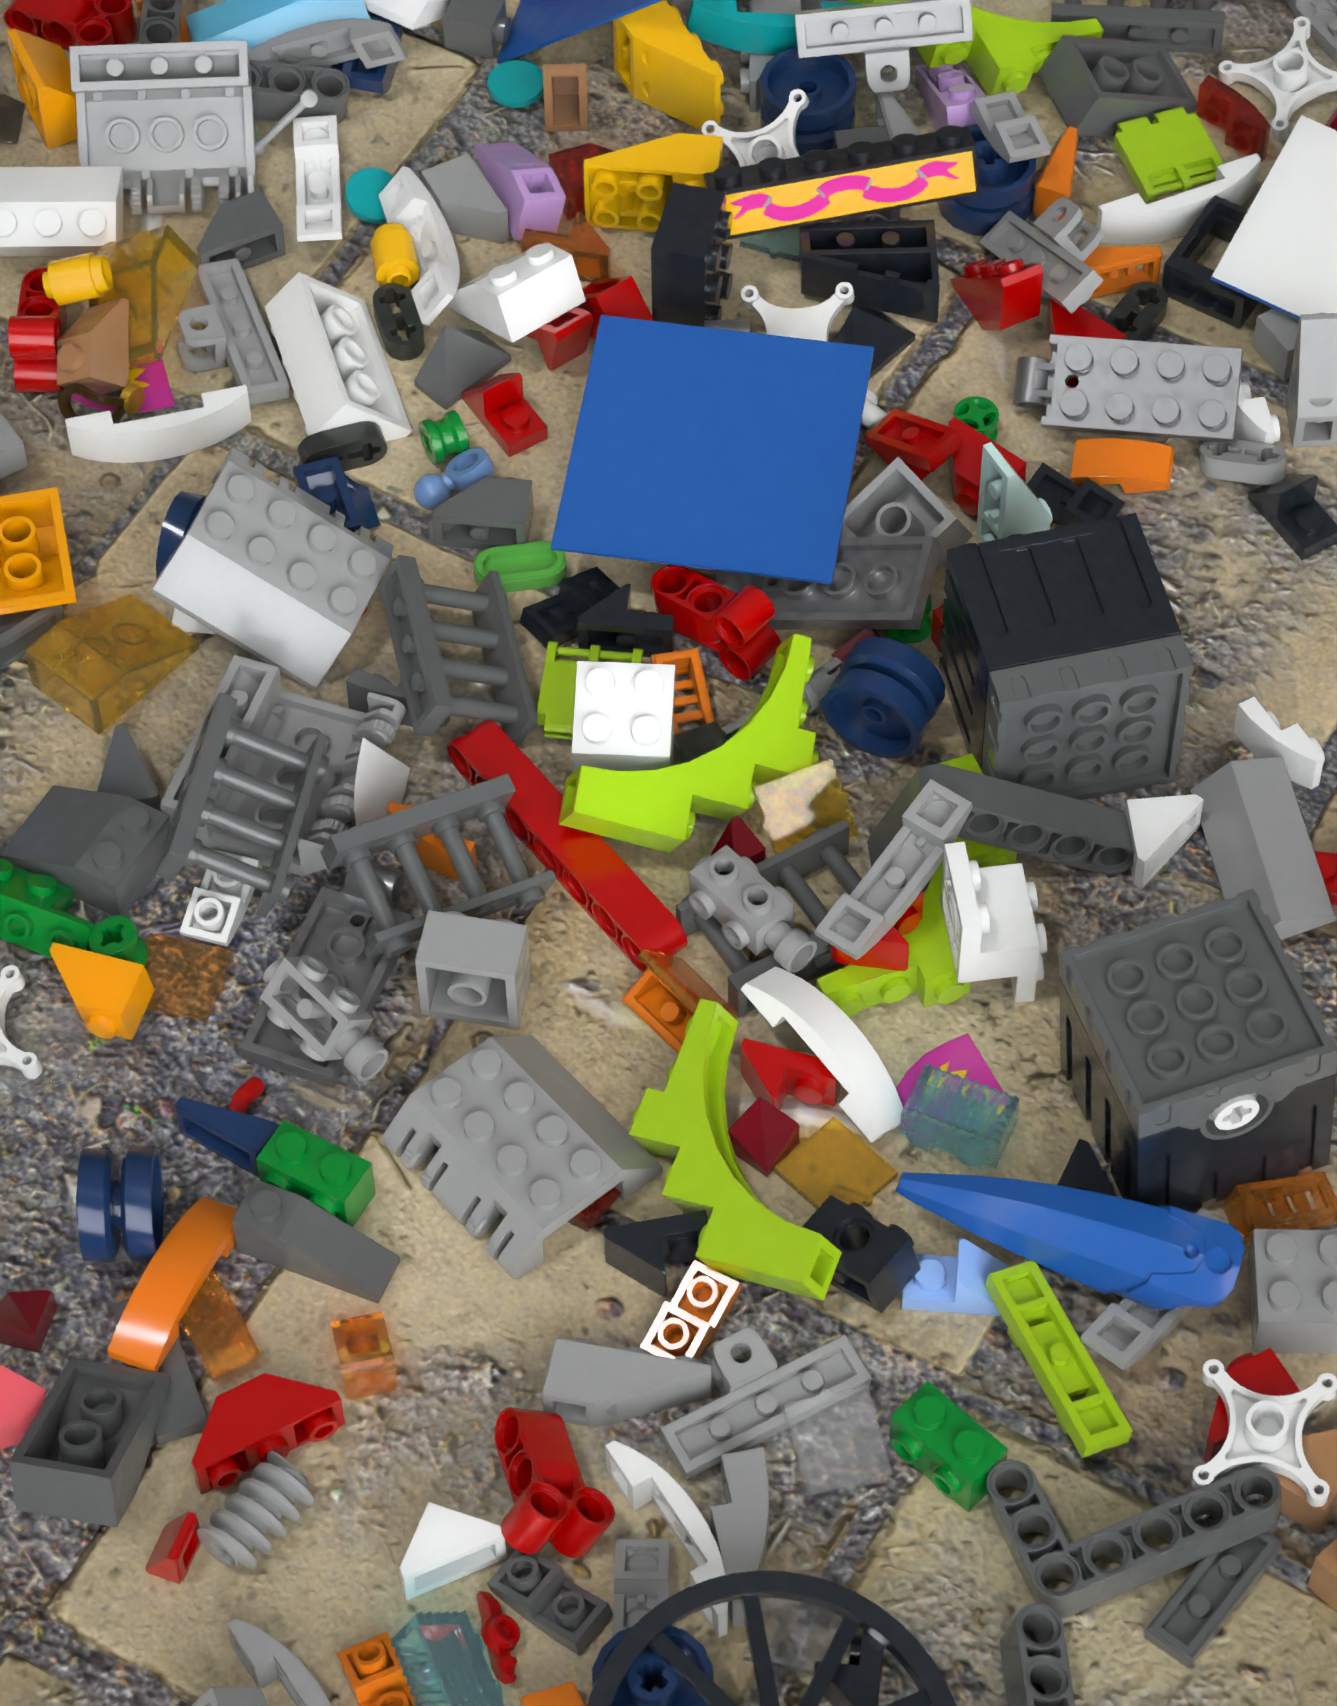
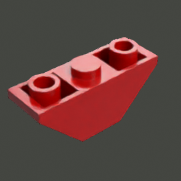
M1005 258L991 262L988 259H982L963 266L965 274L950 279L954 290L982 330L1000 331L1040 315L1043 282L1041 264H1024L1022 258L1007 262Z
M263 1373L216 1396L191 1462L196 1486L201 1495L212 1489L221 1490L230 1487L243 1474L253 1470L261 1462L268 1463L267 1454L271 1451L285 1458L291 1450L309 1441L319 1442L334 1434L338 1427L345 1424L342 1401L337 1391Z

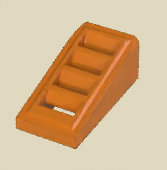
M1071 126L1068 129L1066 128L1036 183L1033 205L1034 216L1039 217L1052 203L1061 197H1066L1070 200L1078 142L1077 128ZM1066 212L1061 214L1056 221L1061 220Z
M1160 246L1096 247L1083 262L1094 269L1103 279V282L1093 291L1089 299L1130 290L1135 284L1141 282L1159 283L1162 259ZM1143 264L1142 269H1136L1137 265Z
M698 648L651 655L650 664L675 665V676L689 675L688 680L675 681L674 692L693 689L694 695L675 697L673 708L696 704L698 707L697 711L674 714L673 709L674 745L717 739L718 734ZM702 721V728L678 731V723Z

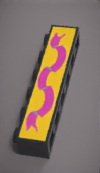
M949 125L939 128L936 132L921 135L904 133L893 137L892 140L876 143L860 141L850 144L847 148L832 151L815 149L806 152L803 156L787 159L771 157L760 161L758 164L743 167L727 165L717 168L714 172L703 174L705 188L725 191L726 211L733 212L731 232L726 240L981 194L976 145L968 126Z

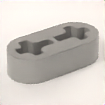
M1234 439V443L1205 441L1200 446V471L1209 478L1256 485H1271L1282 481L1286 477V452L1278 445Z

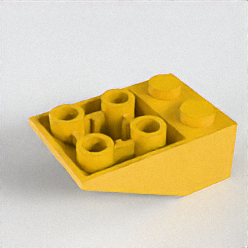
M666 0L614 19V71L632 96L702 131V125L709 120L715 121L720 126V116L724 114L723 104L720 99V85L724 83L722 70L717 61L710 60L705 54L697 34L694 32L690 33L685 27L676 6L669 5Z
M676 133L585 159L583 166L586 226L656 232L673 182L705 188L703 174L714 172L717 168L723 166V136Z

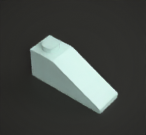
M992 442L983 445L976 535L980 541L987 542L1007 538L1014 534L1024 535L1050 530L1052 513L1048 504L1042 498L1037 499Z

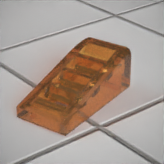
M1325 1172L1236 1185L1223 1204V1209L1230 1225L1245 1235L1243 1240L1244 1247L1250 1246L1253 1229L1310 1230L1337 1222V1197ZM1310 1191L1318 1209L1312 1210L1304 1192ZM1287 1197H1290L1296 1212L1293 1213ZM1267 1203L1271 1204L1275 1216H1272Z

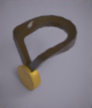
M74 383L62 389L59 393L58 404L64 419L78 417L71 405L72 394L82 395L102 405L117 406L111 415L113 424H117L125 412L135 414L141 408L145 399V391L142 387L130 383L123 389L120 397L103 396L84 385Z

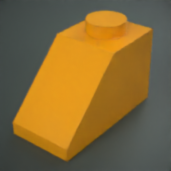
M53 942L49 951L88 1031L104 1039H112L114 1036L133 1040L155 991L145 966Z

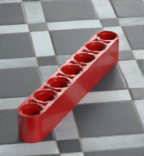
M485 720L447 743L446 748L450 760L471 786L507 773L509 774L516 792L506 805V811L503 813L508 827L548 871L553 870L556 880L640 971L645 972L652 962L661 964L687 947V936L679 921L600 835L559 825L563 795L493 720Z

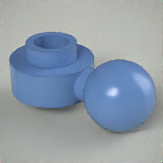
M480 447L468 449L449 462L445 474L442 476L433 473L422 476L415 484L414 497L422 508L433 510L450 499L451 491L454 489L463 491L484 477H490L494 472L495 466L485 449Z

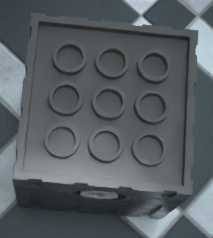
M1133 513L1119 517L1107 516L1096 521L1076 525H1061L1050 530L1024 535L1014 534L1003 539L978 544L967 543L956 548L947 549L946 561L949 568L945 571L944 591L947 598L943 600L942 621L945 628L941 630L940 650L943 657L939 659V669L968 754L973 753L983 775L1078 800H1086L1100 797V795L1116 794L1146 788L1149 785L1177 781L1178 770L1176 766L1180 761L1181 735L1184 734L1186 721L1185 706L1188 705L1191 687L1189 678L1192 676L1194 665L1137 514Z
M1254 889L1238 893L1236 897L1224 901L1220 899L1189 909L1187 913L1178 916L1171 915L1140 925L1138 929L1128 932L1124 930L1093 940L1091 944L1079 948L1075 946L1059 951L1060 1067L1066 1080L1073 1081V1095L1085 1120L1091 1119L1092 1135L1104 1160L1111 1161V1175L1122 1198L1152 1206H1172L1189 1212L1201 1208L1202 1202L1215 1198L1216 1202L1249 1192L1250 1186L1263 1182L1264 1186L1297 1176L1298 1171L1311 1166L1312 1170L1329 1165L1337 1073V1047L1332 1037L1327 1035L1324 1029V1022L1310 995H1306L1303 989V982L1289 955H1285L1282 949V942L1268 915L1263 913L1261 901Z

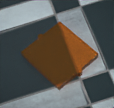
M149 933L146 940L149 958L145 964V969L155 991L146 1009L208 1023L218 994L225 991L224 978L233 956L232 950Z
M645 949L638 955V958L693 1013H695L701 998L718 1002L734 1018L738 1016L737 1012L682 958L666 955L662 951L657 953Z

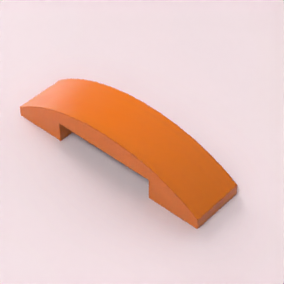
M204 1196L192 1205L179 1219L154 1254L135 1287L107 1350L108 1357L139 1369L158 1371L179 1337V1322L220 1255L228 1257L236 1244L232 1219L238 1210L237 1208Z

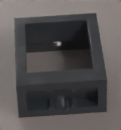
M1215 195L1165 262L1162 287L1167 292L1169 298L1240 329L1259 304V301L1211 280L1215 270L1197 263L1215 237L1230 243L1248 212V209L1243 208L1239 204L1229 202Z

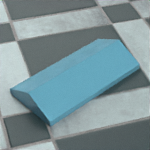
M225 0L188 15L185 18L193 42L247 40L249 51L269 39L297 28L340 19H370L363 0Z

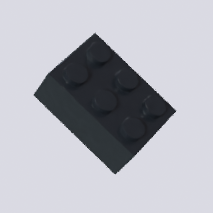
M673 182L651 246L652 318L654 321L704 327V320H721L722 306H719L721 299L728 300L733 280V274L726 272L730 266L733 244L726 242L731 232L733 212L726 211L725 191Z

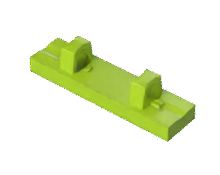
M1031 1260L988 1274L984 1286L1008 1327L1007 1333L1015 1347L1020 1348L1056 1412V1420L1064 1434H1069L1080 1456L1083 1458L1104 1449L1128 1443L1133 1433L1132 1428L1082 1341H1080L1079 1336L1037 1263ZM1086 1393L1083 1399L1074 1402L1070 1399L1071 1397Z

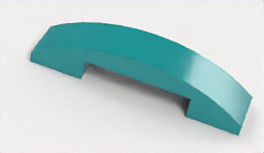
M736 0L691 1L685 27L690 33H696L699 38L729 49L765 55H777L780 52L797 47L794 14L737 12ZM820 2L818 9L861 5L863 3Z

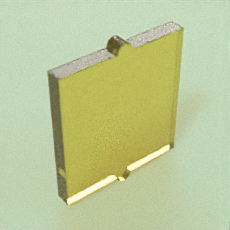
M832 758L752 787L763 819L760 823V828L767 831L774 854L807 839L815 830L821 827H831L842 820H845L850 826L849 837L857 834L846 802L849 799V793L842 790Z
M832 1117L809 1138H800L799 1146L774 1167V1173L816 1210L830 1195L848 1205L851 1202H855L862 1207H870L873 1204V1197L898 1176L897 1170L835 1117Z

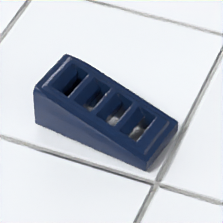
M183 1097L176 1102L175 1108L181 1134L259 1178L256 1158L279 1127V1124Z

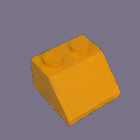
M15 28L6 31L18 94L47 150L78 140L76 93L71 91L70 62L62 47Z

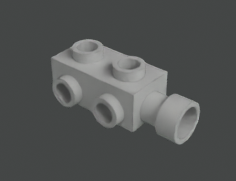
M725 845L712 856L707 855L701 858L692 870L689 871V902L692 908L705 920L711 916L716 918L723 925L722 931L725 938L734 948L741 950L747 946L755 955H758L769 947L774 952V959L790 973L800 971L811 961L816 953L817 943L803 930L793 929L794 903L791 897L783 888L779 886L773 887L764 879L756 865L745 856L740 857L730 847Z
M312 956L284 957L273 962L263 975V981L267 986L260 996L270 1007L267 1012L268 1018L281 1028L293 1029L302 1038L299 1044L300 1049L310 1058L317 1061L345 1059V1068L359 1081H367L374 1077L384 1067L389 1054L375 1038L364 1036L374 1018L360 1006L361 1001L357 995L346 988L340 987L327 974V967Z

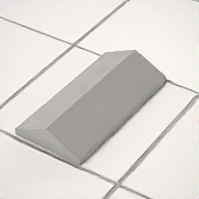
M1282 756L1230 761L1190 790L1191 794H1196L1204 799L1200 822L1225 900L1236 897L1238 893L1254 889L1261 901L1263 913L1268 915L1280 940L1337 921Z

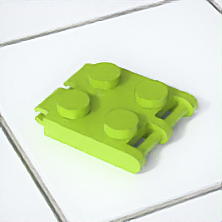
M1182 106L1153 114V117L1156 119L1152 120L1153 124L1150 123L1147 116L1117 123L1119 129L1116 130L1114 137V148L1146 204L1154 202L1156 196L1178 190L1183 193L1192 190L1193 186L1215 181L1217 166L1224 164L1197 114L1187 115Z
M548 641L536 713L537 725H544V737L569 740L573 738L577 661L557 659L558 656L585 658L593 662L609 660L643 663V649L634 648L633 653L601 650V645H591L590 649L559 647V642Z

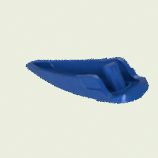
M903 1172L900 1175L896 1188L897 1193L914 1204L996 1245L1104 1294L1112 1292L1151 1309L1173 1310L1181 1306L1201 1308L1218 1306L1234 1288L1245 1248L1242 1236L1230 1224L1172 1206H1152L1120 1197L1060 1185L977 1175Z

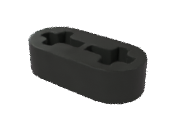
M1153 282L1135 284L1110 312L1105 322L1127 335L1126 340L1147 341L1166 316L1168 294L1163 287ZM1139 305L1145 306L1142 311H1139ZM1129 325L1132 326L1131 332H1124L1129 327Z
M389 283L380 286L373 295L374 318L384 348L388 355L396 360L408 361L415 359L423 353L425 341L423 324L421 323L412 293L409 288L402 284ZM395 303L400 308V312L393 314L389 304ZM404 330L408 340L402 341V338L398 336V331Z
M364 421L309 435L301 441L297 452L302 464L338 456L344 472L378 462L387 453L388 446L380 425L375 422Z

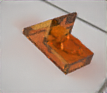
M576 212L569 235L525 228L521 240L522 253L535 245L549 242L572 254L580 281L592 283L596 280L611 279L610 248L580 212Z
M377 1312L331 1321L345 1398L352 1400L395 1391L397 1389L395 1362L383 1313Z

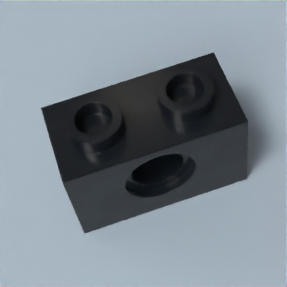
M830 1195L802 1226L821 1234L842 1252L830 1284L880 1313H883L921 1269L913 1250L914 1241L910 1235L895 1224L886 1226L875 1220L858 1203L851 1202L848 1205Z

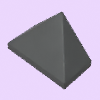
M444 326L418 372L414 384L425 395L447 410L462 399V392L483 383L511 362V355L480 331Z
M63 605L0 615V671L64 630Z
M125 723L116 725L97 792L129 796L162 812L159 793Z

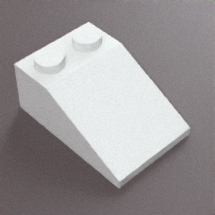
M547 242L529 248L526 252L506 260L458 287L455 296L446 307L513 343L586 302L572 254Z

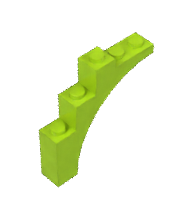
M846 0L847 3H863V4L880 3V2H890V1H900V0ZM971 6L973 41L915 47L929 69L944 64L955 65L966 60L987 96L1010 91L1018 94L1023 90H1027L1032 74L1038 73L1063 35L1101 38L1104 30L1097 18L1071 22H1039L1001 16Z
M794 633L777 647L768 683L753 712L734 736L722 746L690 762L657 770L614 771L581 765L566 778L559 825L670 853L690 838L695 825V813L730 822L732 818L741 815L752 807L757 794V782L792 791L811 778L815 773L819 758L818 751L814 750L816 733L801 729L800 727L804 723L808 708L807 701L803 700L804 688L812 676L815 663L814 656L810 655L812 638Z
M973 753L938 763L983 774ZM957 837L954 843L965 842L969 861L977 860L979 868L1016 864L1017 852L960 837ZM943 860L932 875L927 891L924 894L922 920L914 930L903 936L909 944L907 970L896 971L848 965L817 978L816 988L834 1002L848 1017L856 1015L864 1008L883 1002H898L914 992L917 993L923 1008L936 1003H952L964 994L970 993L971 982H957L940 898Z
M700 998L694 1015L687 1023L685 1039L678 1057L669 1069L665 1090L646 1089L641 1104L634 1111L629 1135L649 1152L675 1159L665 1176V1187L662 1192L665 1198L684 1213L706 1210L709 1221L702 1228L699 1235L698 1249L695 1255L697 1258L725 1276L824 1301L842 1252L821 1234L787 1222L770 1211L755 1195L741 1171L728 1133L725 1105L728 1058L739 1021L718 1002Z

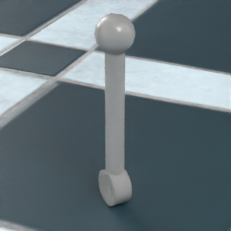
M313 89L304 90L301 94V101L259 140H255L256 157L261 156L265 151V146L306 107L312 108L317 104L318 94Z

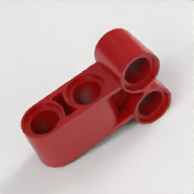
M13 0L4 13V21L10 30L18 29L57 44L62 49L68 51L69 46L128 44L136 38L138 33L132 0Z
M46 267L33 269L24 275L21 283L17 316L9 317L8 344L10 355L14 358V384L17 393L61 392L64 388L57 385V340L65 333L67 308L66 305L59 306L54 298L49 299L47 297L42 281L43 272L48 271Z
M678 565L662 567L651 577V588L657 613L674 615V631L718 653L725 669L737 679L749 681L776 654L777 647L781 645V641L775 630L767 624L775 616V609L770 599L758 588L746 585L738 593H735L684 566Z
M505 1408L496 1421L494 1432L496 1449L514 1505L503 1518L500 1525L505 1541L512 1548L525 1554H536L550 1541L551 1545L566 1557L574 1559L583 1558L614 1520L615 1510L611 1501L599 1490L585 1486L564 1421L559 1414L520 1408Z

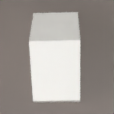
M1196 794L1127 800L1125 815L1127 816L1134 849L1133 866L1130 867L1133 885L1142 889L1199 828L1204 799Z
M428 1502L399 1568L402 1591L406 1600L507 1559L505 1539L501 1533V1527Z

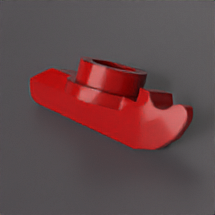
M479 1591L477 1593V1603L482 1622L481 1636L488 1649L491 1668L496 1679L504 1684H512L517 1678L514 1673L517 1658L511 1656L510 1652L520 1640L519 1626L510 1616L502 1614L500 1603L490 1592Z

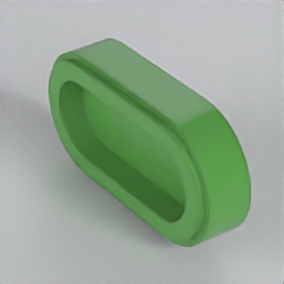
M550 541L487 548L480 552L474 560V579L479 587L490 570L499 572L504 593L552 587L560 583L566 575L567 559L565 551L551 550L552 542Z

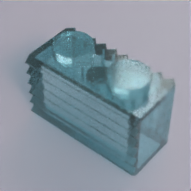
M924 1064L901 1112L900 1134L906 1136L909 1142L918 1148L931 1150L937 1147L953 1153L958 1161L967 1166L980 1167L985 1165L996 1169L1013 1133V1129L1016 1127L1020 1099L1016 1095L1010 1096L1007 1092H1000L997 1088L991 1089L988 1085H981L977 1081L972 1082L968 1078H961L958 1074L952 1075L949 1071H942L939 1067L933 1068L930 1064Z
M466 1610L460 1613L457 1611L452 1613L446 1611L442 1614L440 1611L434 1614L431 1611L423 1614V1612L417 1613L392 1638L391 1647L396 1648L395 1656L399 1657L398 1666L403 1667L402 1675L407 1677L406 1685L411 1686L410 1695L415 1696V1705L504 1706L502 1687L491 1674L483 1654V1640L478 1633L474 1632Z

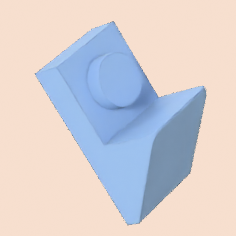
M959 1238L957 1257L915 1254L921 1269L903 1288L901 1309L1001 1316L984 1285L988 1274L1009 1268V1265L962 1238Z

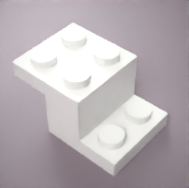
M577 661L572 738L574 771L581 765L614 771L657 770L673 766L675 665Z
M965 842L945 844L940 901L957 982L967 983L1009 977L1014 1003L1034 1001L1036 982L1044 980V966L1041 953L1047 952L1044 924H1035L1033 912L1038 910L1037 892L1034 882H1026L1022 863L979 868L977 860L969 861Z

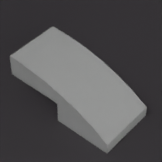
M1014 91L973 100L970 111L991 146L1008 163L1050 154L1051 147L1035 114L1025 115Z
M615 1539L612 1637L617 1632L634 1626L645 1614L669 1598L670 1539Z

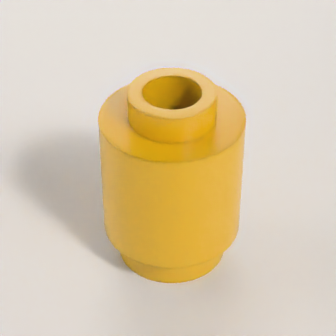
M387 223L378 227L370 242L377 282L381 286L389 283L402 284L406 287L413 285L420 276V268L412 234L407 231L406 227L398 223Z
M92 252L50 261L48 263V271L43 272L42 275L47 297L49 299L54 298L59 306L103 297L104 292L112 290L114 284L111 266L107 257L104 254L95 256Z

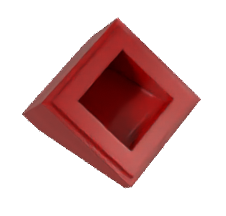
M188 1511L165 1525L145 1567L148 1574L178 1584L184 1581L201 1544L197 1536V1529L200 1526L196 1513Z

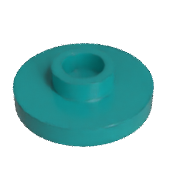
M511 60L503 62L489 73L487 79L488 93L496 103L505 107L521 108L529 106L538 101L544 93L543 72L536 65L527 61Z
M365 168L355 172L349 178L344 191L345 203L350 212L364 222L373 224L387 222L378 195L394 176L378 168Z

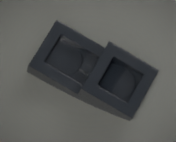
M1045 463L1040 465L1027 483V486L1037 499L1042 498L1048 504L1052 513V523L1059 526L1076 525L1100 520L1107 516H1117L1126 503L1088 478L1079 486Z
M596 566L562 580L557 595L523 608L519 623L546 648L548 641L559 642V646L578 637V616L620 587Z

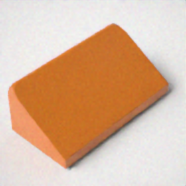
M652 962L621 1000L679 1054L685 1039L687 1023L694 1015L700 998L668 968Z

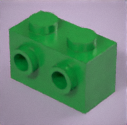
M285 1120L281 1122L256 1158L260 1181L304 1197L352 1228L376 1194L371 1162Z
M927 1381L891 1415L889 1445L904 1461L912 1464L930 1479L941 1493L952 1498L967 1512L988 1494V1473L993 1466L1007 1459L1008 1448L930 1382Z

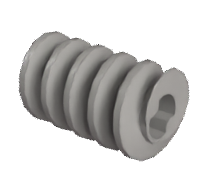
M274 1451L267 1454L268 1463L261 1462L253 1469L254 1479L246 1478L239 1484V1494L233 1493L225 1499V1510L217 1509L210 1515L211 1526L202 1525L197 1529V1536L205 1549L219 1562L228 1567L234 1568L240 1563L254 1570L258 1563L251 1550L255 1548L265 1554H269L273 1550L265 1534L269 1532L280 1539L284 1538L287 1532L279 1519L284 1517L296 1523L301 1519V1516L294 1503L297 1501L307 1507H312L315 1504V1499L308 1490V1484L301 1473L287 1459Z

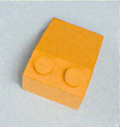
M58 487L0 496V615L77 602Z

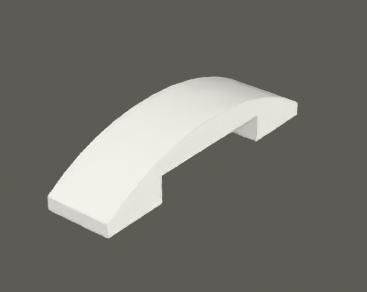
M336 115L294 118L293 139L296 168L297 241L342 239V200Z
M1255 153L1217 166L1215 182L1147 205L1139 193L1098 206L1096 228L1103 233L1100 243L1144 244L1184 236L1215 195L1242 206L1257 189L1261 158Z
M403 166L378 196L387 223L403 225L414 238L420 268V281L411 290L421 323L429 326L453 299L458 290L460 279L459 259L450 229L436 202L410 168Z
M243 385L201 393L202 408L113 424L110 411L65 419L72 456L100 462L136 463L163 460L201 450L230 437L252 421L247 387Z
M776 966L744 984L740 990L769 1024L775 1027L787 1020L846 1089L848 1095L839 1103V1106L871 1143L900 1126L906 1120L897 1090L878 1054L851 1019L827 996L802 978Z
M615 1440L606 1444V1470L633 1511L653 1501L697 1567L689 1572L690 1586L711 1578L726 1575L714 1536L701 1512L682 1487L660 1466L631 1447ZM728 1602L700 1610L718 1638L728 1633Z

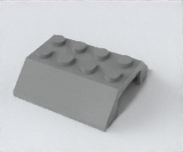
M247 40L69 46L71 91L76 93L79 167L122 166L123 189H131L129 207L132 215L143 214L144 195H147L149 214L187 213V194H191L192 212H203V207L205 206V186H219L217 192L218 206L231 200V192H235L236 198L256 191L257 170L253 86Z
M232 447L211 481L213 486L183 540L170 555L150 593L264 662L279 667L282 673L314 691L352 635L391 561L394 546L377 535L372 540L369 539L370 531L363 526L355 532L345 528V515L336 510L331 516L329 514L331 508L329 505L298 486H295L292 491L289 490L290 482L283 477H280L274 483L262 477L265 466L257 461L252 466L248 465L250 457Z
M234 655L206 713L221 692L238 699L232 718L238 720V726L304 753L307 752L319 733L328 736L323 755L330 758L329 764L320 784L314 783L288 873L305 876L327 869L320 853L330 835L348 829L345 823L355 819V778L362 739L365 738L380 749L385 747L386 744L392 743L396 730L399 728L406 713L405 706L396 699L369 692L367 695L369 712L364 713L282 690L279 667ZM204 717L160 803L161 810L169 815L171 819L174 815ZM232 744L229 748L223 746L220 758L227 760V766L293 792L299 771ZM218 784L217 787H210L207 797L214 799L215 806L281 832L287 813L286 810L221 784ZM207 823L204 827L198 825L195 837L201 839L202 844L207 848L256 859L263 866H271L275 850Z
M532 1035L490 1036L412 1092L382 1136V1142L396 1157H402L400 1160L408 1170L421 1166L435 1147L439 1148L426 1167V1171L423 1172L420 1181L428 1191H432L433 1196L461 1225H466L465 1228L472 1237L477 1238L485 1234L501 1214L504 1216L485 1249L493 1259H498V1264L512 1279L524 1276L544 1261L543 1239L612 1189L624 1201L663 1172V1167L629 1135L619 1122Z

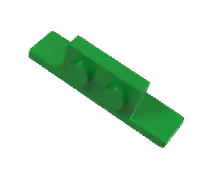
M0 858V939L53 959L49 951L53 942L90 951L88 939L94 924L64 912L72 906L74 888L57 883L49 875L33 874L17 868L10 861Z

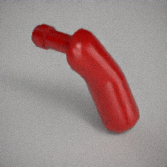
M258 1077L249 1078L233 1093L228 1109L245 1114L248 1107L264 1092L265 1086L263 1081Z

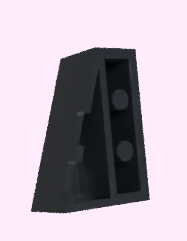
M934 220L834 222L800 227L799 271L801 294L829 299L835 293L836 286L839 283L848 282L852 285L854 291L852 305L938 323L940 282Z

